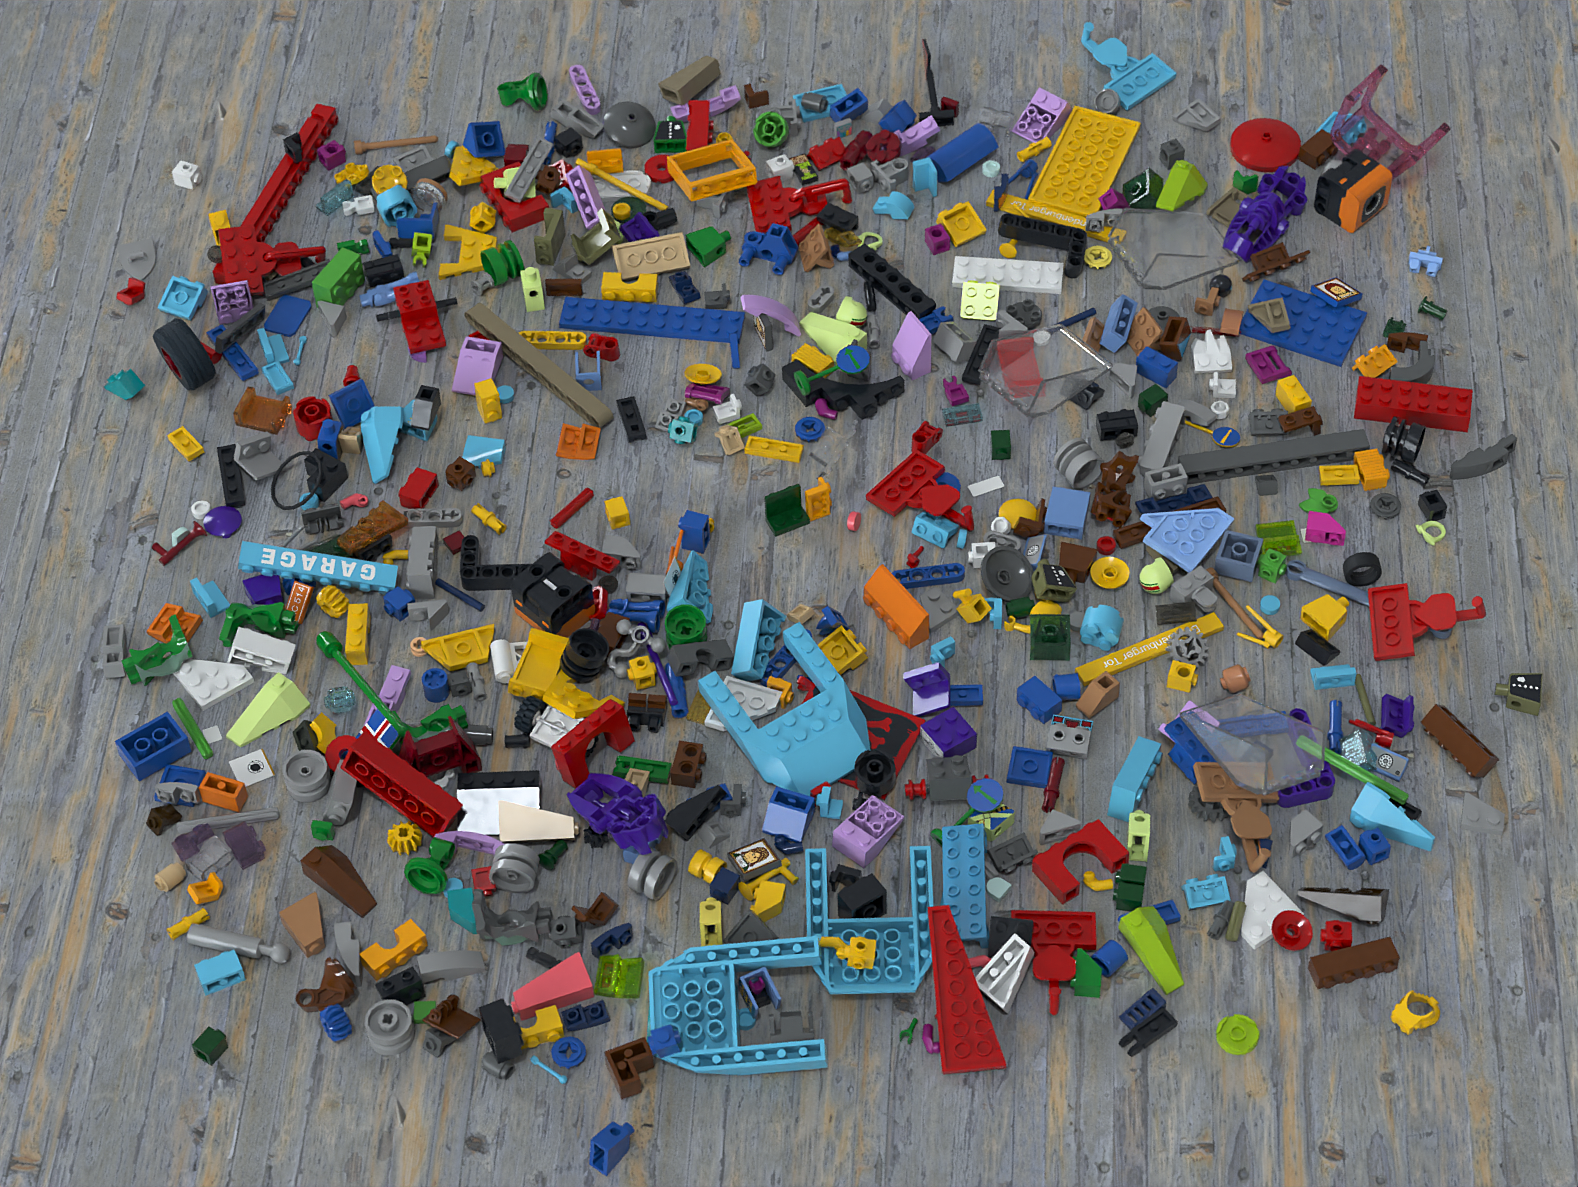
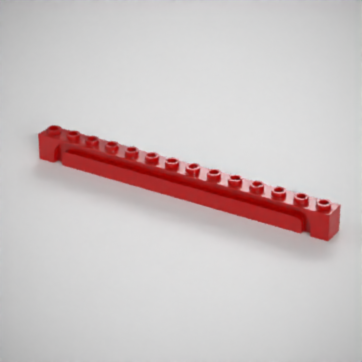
M316 103L311 111V117L306 119L298 132L303 151L301 153L302 161L296 164L285 153L242 222L241 226H255L257 242H265L276 220H279L282 210L287 207L290 197L294 195L298 184H301L303 176L309 171L311 163L316 159L317 149L324 146V142L331 135L333 127L337 125L339 118L335 107ZM218 261L212 272L215 284L222 285L225 284L223 263Z

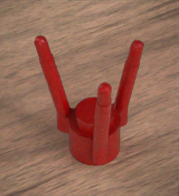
M1355 719V721L1349 720L1350 724L1375 733V743H1378L1379 746L1384 748L1391 747L1394 736L1393 732L1382 730L1359 719ZM1354 745L1352 748L1368 750L1370 745Z

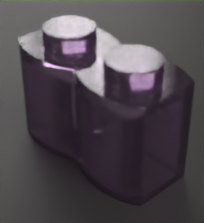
M244 821L222 832L228 848L242 870L265 859L263 853L266 851L265 846L261 840H256L255 837L257 835L252 825L248 826Z

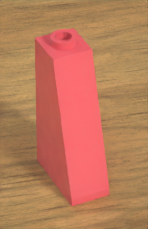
M580 952L573 954L513 992L514 1001L511 1002L514 1014H519L521 1021L535 1017L536 1010L556 1005L557 1009L593 998V985Z

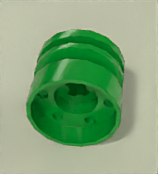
M511 240L505 241L504 244H498L497 250L494 247H490L480 253L484 271L493 278L494 286L506 283L508 276L511 279L521 276L520 272L525 270L522 257Z
M679 605L668 612L665 617V632L669 650L673 645L707 641L706 618L698 607Z

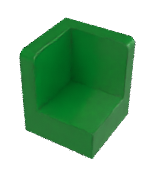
M1237 170L1234 171L1232 186L1248 195L1257 191L1259 177L1257 174L1243 177Z

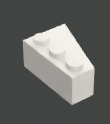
M238 627L227 663L244 665L246 669H250L252 666L260 667L262 671L286 674L296 645L286 640L273 638L267 634L254 632L248 628Z
M1015 933L975 977L979 989L1007 1014L1035 953Z

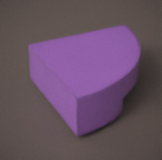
M408 347L411 358L418 362L427 363V351L410 354Z

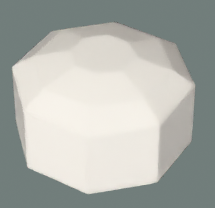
M1216 401L1211 405L1210 410L1217 414V419H1224L1228 416L1229 406L1227 403Z
M997 517L992 522L991 530L1008 534L1011 531V523L1005 517Z

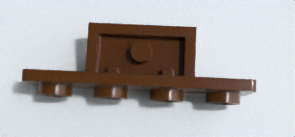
M1282 242L1254 253L1249 257L1256 271L1247 274L1242 280L1243 282L1247 280L1253 282L1258 280L1262 274L1268 276L1275 273L1277 268L1283 270L1290 267L1292 262L1301 263L1306 260L1310 250L1289 257Z

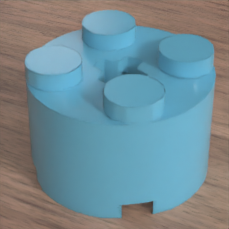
M400 185L386 190L376 198L377 208L388 227L396 226L397 228V218H414L415 213L417 214V207L409 191Z
M1098 605V608H1092L1093 606H1090L1085 611L1081 625V641L1084 644H1090L1099 647L1101 650L1108 651L1118 643L1124 619L1119 616L1120 612L1113 607Z

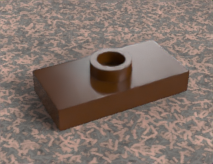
M545 279L546 296H583L582 279Z

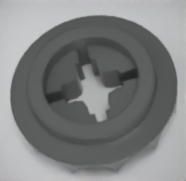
M1380 493L1371 499L1370 508L1373 514H1377L1378 518L1381 516L1385 517V519L1388 517L1394 518L1396 514L1400 513L1401 502L1392 494ZM1382 505L1389 506V509L1382 508Z

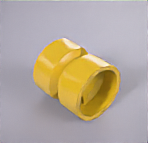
M700 849L692 857L688 872L697 878L703 877V880L710 884L722 867L727 869V862L718 857L712 858L710 853Z

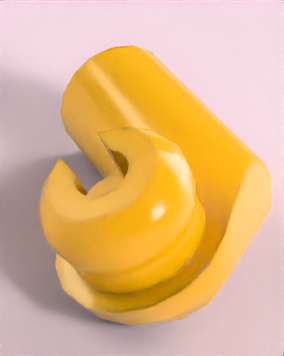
M393 550L384 554L382 558L384 559L383 563L393 565V559L408 560V550Z
M1087 871L1084 873L1083 882L1092 890L1103 891L1113 889L1112 879L1098 880L1095 878L1094 872Z
M820 938L821 947H833L837 951V957L845 959L844 951L847 944L841 938Z

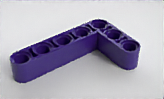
M1295 708L1289 714V733L1307 776L1284 781L1278 785L1279 800L1276 803L1282 808H1290L1328 799L1333 795L1335 777L1329 763L1297 744L1302 735H1306L1318 743L1320 742L1306 711Z

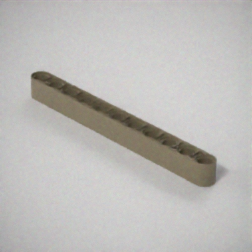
M478 303L464 313L466 320L471 326L487 339L501 342L502 351L589 424L601 428L614 418L612 411L484 304Z

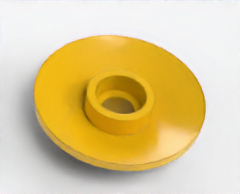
M694 364L685 369L684 375L694 383L711 384L719 381L722 373L720 369L713 365Z
M1116 557L1100 558L1093 563L1090 570L1092 580L1098 586L1107 589L1123 586L1128 581L1130 574L1127 564Z

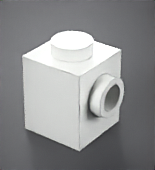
M785 154L766 161V174L769 178L780 176L781 182L793 178L794 164Z
M180 160L172 171L175 185L191 190L202 179L199 166Z

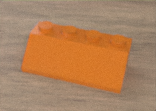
M883 564L880 565L864 586L863 600L867 606L872 607L879 619L882 618L887 628L897 635L899 641L909 649H912L929 639V614Z

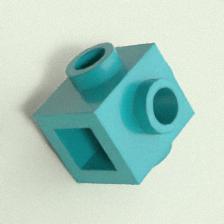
M679 416L678 419H673L669 423V438L675 439L674 442L679 444L695 442L699 423L691 422L688 417Z

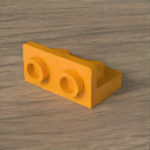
M621 148L586 152L587 163L597 165L598 169L606 173L623 172Z
M1385 344L1380 348L1376 345L1368 351V356L1365 357L1363 354L1355 360L1356 364L1352 367V370L1354 371L1358 368L1364 377L1376 378L1398 361Z
M822 477L818 478L817 487L805 491L806 513L810 521L830 515L832 501L829 493H831V487L828 482L825 483Z

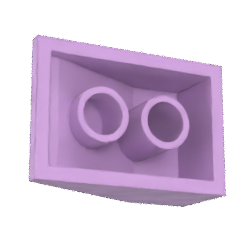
M910 311L892 345L891 357L894 363L901 367L902 372L913 381L931 372V333L914 313Z

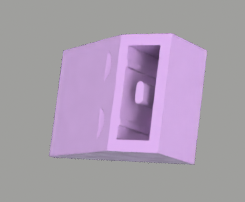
M1039 87L1012 129V132L1034 143L1044 137L1050 138L1065 123L1072 112V108L1067 101Z
M247 280L211 286L219 324L236 322L254 308Z
M466 336L460 350L452 392L475 395L474 383L490 378L494 382L503 359L502 343Z
M872 795L833 831L832 847L865 868L877 857L905 816Z

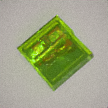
M1294 520L1255 525L1256 536L1264 539L1262 554L1265 555L1269 548L1286 556L1302 554Z
M619 954L599 956L594 994L611 998H639L645 963L643 958L622 959Z

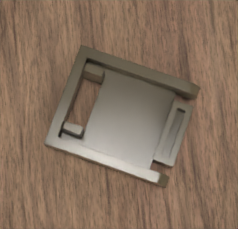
M1233 187L1210 206L1206 214L1208 216L1212 215L1213 219L1229 227L1240 209V204L1235 201L1237 199L1243 201L1244 198L1250 196Z

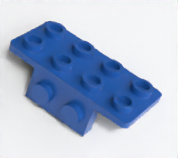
M1193 711L1186 712L1164 728L1165 732L1176 743L1168 755L1194 785L1197 783L1193 765L1196 762L1237 763Z

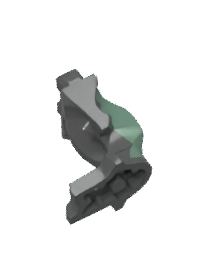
M474 889L472 908L476 920V931L482 940L495 939L502 946L515 945L527 939L538 942L541 934L551 932L550 922L553 920L551 907L540 908L539 902L536 901L528 910L518 911L509 909L503 914L498 915L487 907L483 890Z

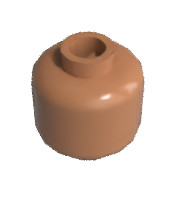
M1239 664L1224 669L1222 671L1223 677L1220 678L1223 689L1228 688L1230 693H1236L1248 688V682L1251 681L1246 667L1242 668Z

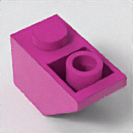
M1309 511L1305 541L1344 546L1346 530L1328 513Z

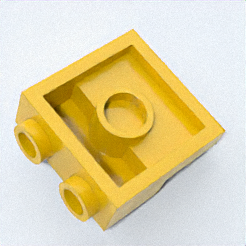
M969 201L965 203L960 202L953 209L941 211L936 220L937 224H942L955 247L977 238L987 231Z
M842 625L818 644V647L840 675L850 667L854 670L868 658L865 654L867 649L861 642L857 644L854 641L857 637L850 629L846 631Z

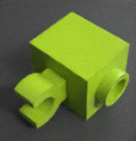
M414 232L411 256L414 257L413 266H416V261L421 260L423 262L422 267L425 268L427 259L430 256L432 234Z

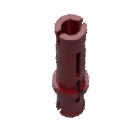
M1057 757L1052 759L1047 787H1045L1043 792L1045 797L1042 811L1048 813L1049 807L1050 813L1052 809L1055 810L1056 799L1060 795L1059 786L1065 765V760L1061 757L1058 758V763H1056Z

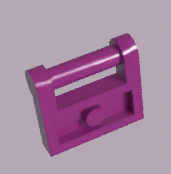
M1274 345L1246 354L1245 359L1261 384L1292 375V371L1289 367H1286ZM1269 357L1273 359L1279 370L1275 368Z
M692 382L686 387L684 397L714 401L715 404L721 405L723 400L729 395L730 388Z

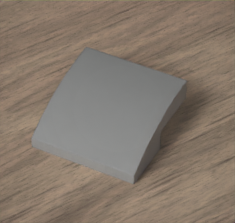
M425 145L393 158L395 166L401 167L403 172L434 160V157L430 156Z

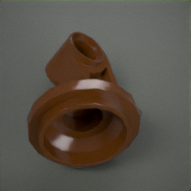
M329 956L325 959L324 974L320 988L300 990L296 995V1002L305 1012H321L326 1007L335 1004L346 1007L351 999L356 996L355 990H357V987L337 958L332 960ZM306 997H312L309 1004H303Z

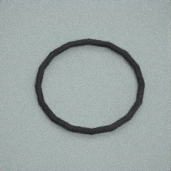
M301 451L290 456L280 465L271 485V498L277 507L283 510H294L304 505L314 495L323 475L322 462L318 455L310 451ZM300 455L314 457L318 463L319 475L311 493L302 502L293 506L279 504L275 497V485L282 469L292 459Z

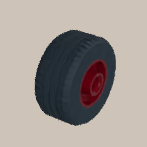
M175 318L154 332L153 340L160 354L175 377L187 390H195L214 378L216 370L208 353L191 328L182 319Z

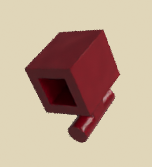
M508 144L504 155V166L518 161L522 164L528 154L527 152H529V145Z

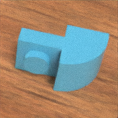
M892 191L889 197L883 196L878 198L873 211L875 214H891L892 219H908L915 207L907 196Z

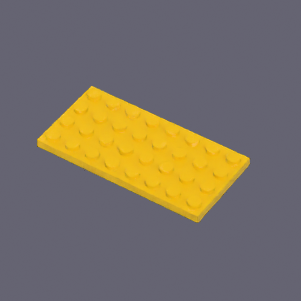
M1074 106L1028 197V201L1085 218L1087 215L1101 211L1102 205L1098 198L1112 188L1140 130L1141 122Z

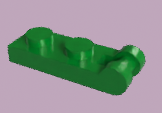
M617 756L615 762L617 766L613 769L612 775L623 779L626 778L629 769L633 768L649 771L648 781L668 784L672 763Z

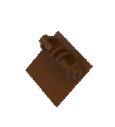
M449 995L447 1000H443L437 1005V1008H433L430 1014L423 1018L422 1021L433 1028L447 1033L451 1037L459 1039L479 1023L481 1019L458 1008L459 997L457 995Z

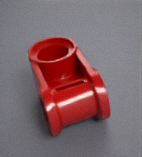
M593 333L589 336L588 344L583 348L584 354L591 358H597V351H600V359L616 361L620 357L618 340L614 337Z
M924 421L912 435V453L917 449L926 455L940 440L943 429L940 427L936 428L930 425L928 421Z

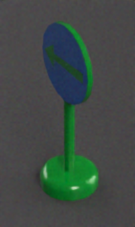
M847 346L837 354L836 366L809 378L799 370L794 372V378L803 396H806L811 392L809 382L838 369L848 374L860 373L868 367L870 357L868 352L860 346Z
M987 778L973 783L967 793V800L971 808L953 826L962 825L975 810L987 813L998 808L1004 797L1002 786L997 781ZM935 828L930 832V835L942 847V830Z

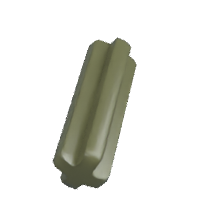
M1242 901L1234 903L1225 935L1228 941L1236 942L1247 907Z

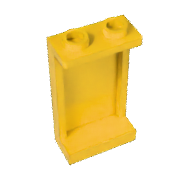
M531 628L527 645L513 677L509 680L508 693L524 698L533 696L542 700L544 693L560 671V658L569 638Z

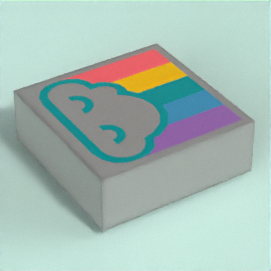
M850 118L834 123L835 138L852 135V121Z

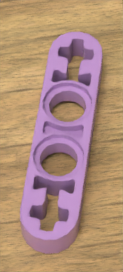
M581 65L571 66L569 68L570 80L585 111L590 115L598 114L601 111L600 100L585 69ZM586 83L584 86H579L578 84ZM591 94L590 97H585L583 95Z

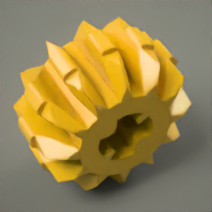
M327 585L316 596L317 604L321 607V610L332 618H339L348 610L349 599L335 586Z
M400 821L399 825L393 824L392 829L388 830V845L393 852L398 851L400 856L404 852L409 856L411 850L417 852V847L422 844V832L417 824L412 825L410 821L406 824Z

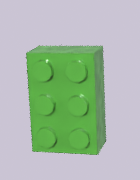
M342 247L312 281L317 308V302L320 300L344 306V303L353 296L357 288L364 283L365 276L360 254Z

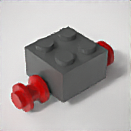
M967 756L933 757L932 759H926L927 784H925V779H921L920 783H913L912 780H908V784H904L905 796H909V800H913L914 796L920 795L922 799H926L927 792L929 793L930 801L967 799L968 789L980 779H977L975 775L970 776ZM988 774L984 775V778L992 779L989 778Z

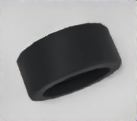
M1370 552L1353 554L1343 563L1345 580L1352 586H1368L1375 583L1382 575L1379 558ZM1362 567H1371L1368 570L1362 572H1354L1356 569Z

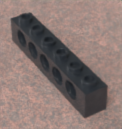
M864 243L848 253V266L865 281H872L874 288L906 316L908 312L912 311L918 319L932 314L933 310H936V303L932 298H929L920 288L912 284L898 269L893 268L885 258L880 257L873 248Z

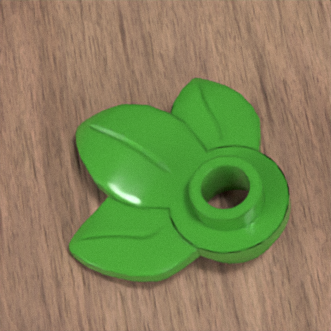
M1309 488L1308 494L1310 499L1299 503V507L1308 513L1309 511L1329 513L1334 512L1338 508V501L1335 496L1326 494L1324 490Z

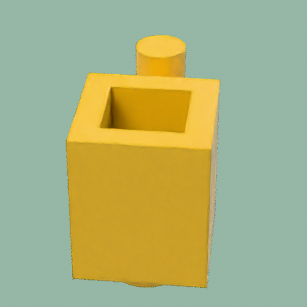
M970 588L953 592V597L955 599L959 598L962 601L956 610L967 624L981 621L992 609L981 593L971 595L972 591Z

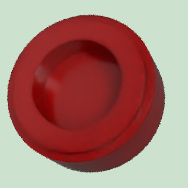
M1109 536L1100 537L1097 540L1096 549L1102 555H1111L1116 550V541Z

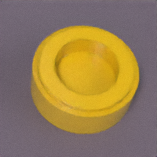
M618 203L613 207V216L616 219L625 220L630 217L631 209L628 204Z

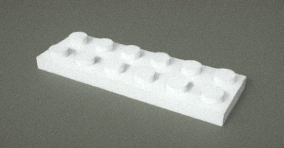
M955 256L952 287L963 288V282L973 280L984 284L986 282H995L1000 285V290L1061 294L1063 263Z

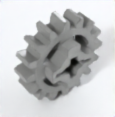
M1186 627L1184 631L1179 628L1166 641L1170 645L1165 648V651L1170 652L1167 658L1196 665L1197 669L1199 667L1198 664L1202 665L1205 662L1203 659L1209 656L1205 653L1210 649L1208 646H1205L1208 640H1202L1203 633L1196 634V628L1192 631L1189 630V627ZM1181 637H1187L1185 640H1178ZM1190 657H1191V658H1195V657L1197 658V659H1195V660L1188 661V659H1189Z

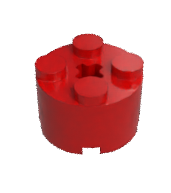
M316 396L301 399L296 404L295 410H293L297 432L307 441L318 439L324 420H333L328 401L323 398L316 399Z

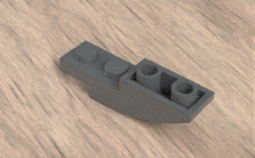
M1510 434L1506 438L1500 439L1494 446L1488 447L1485 451L1479 447L1474 451L1468 452L1465 457L1453 462L1450 467L1449 478L1451 480L1474 478L1506 465L1508 455L1515 450L1517 437Z

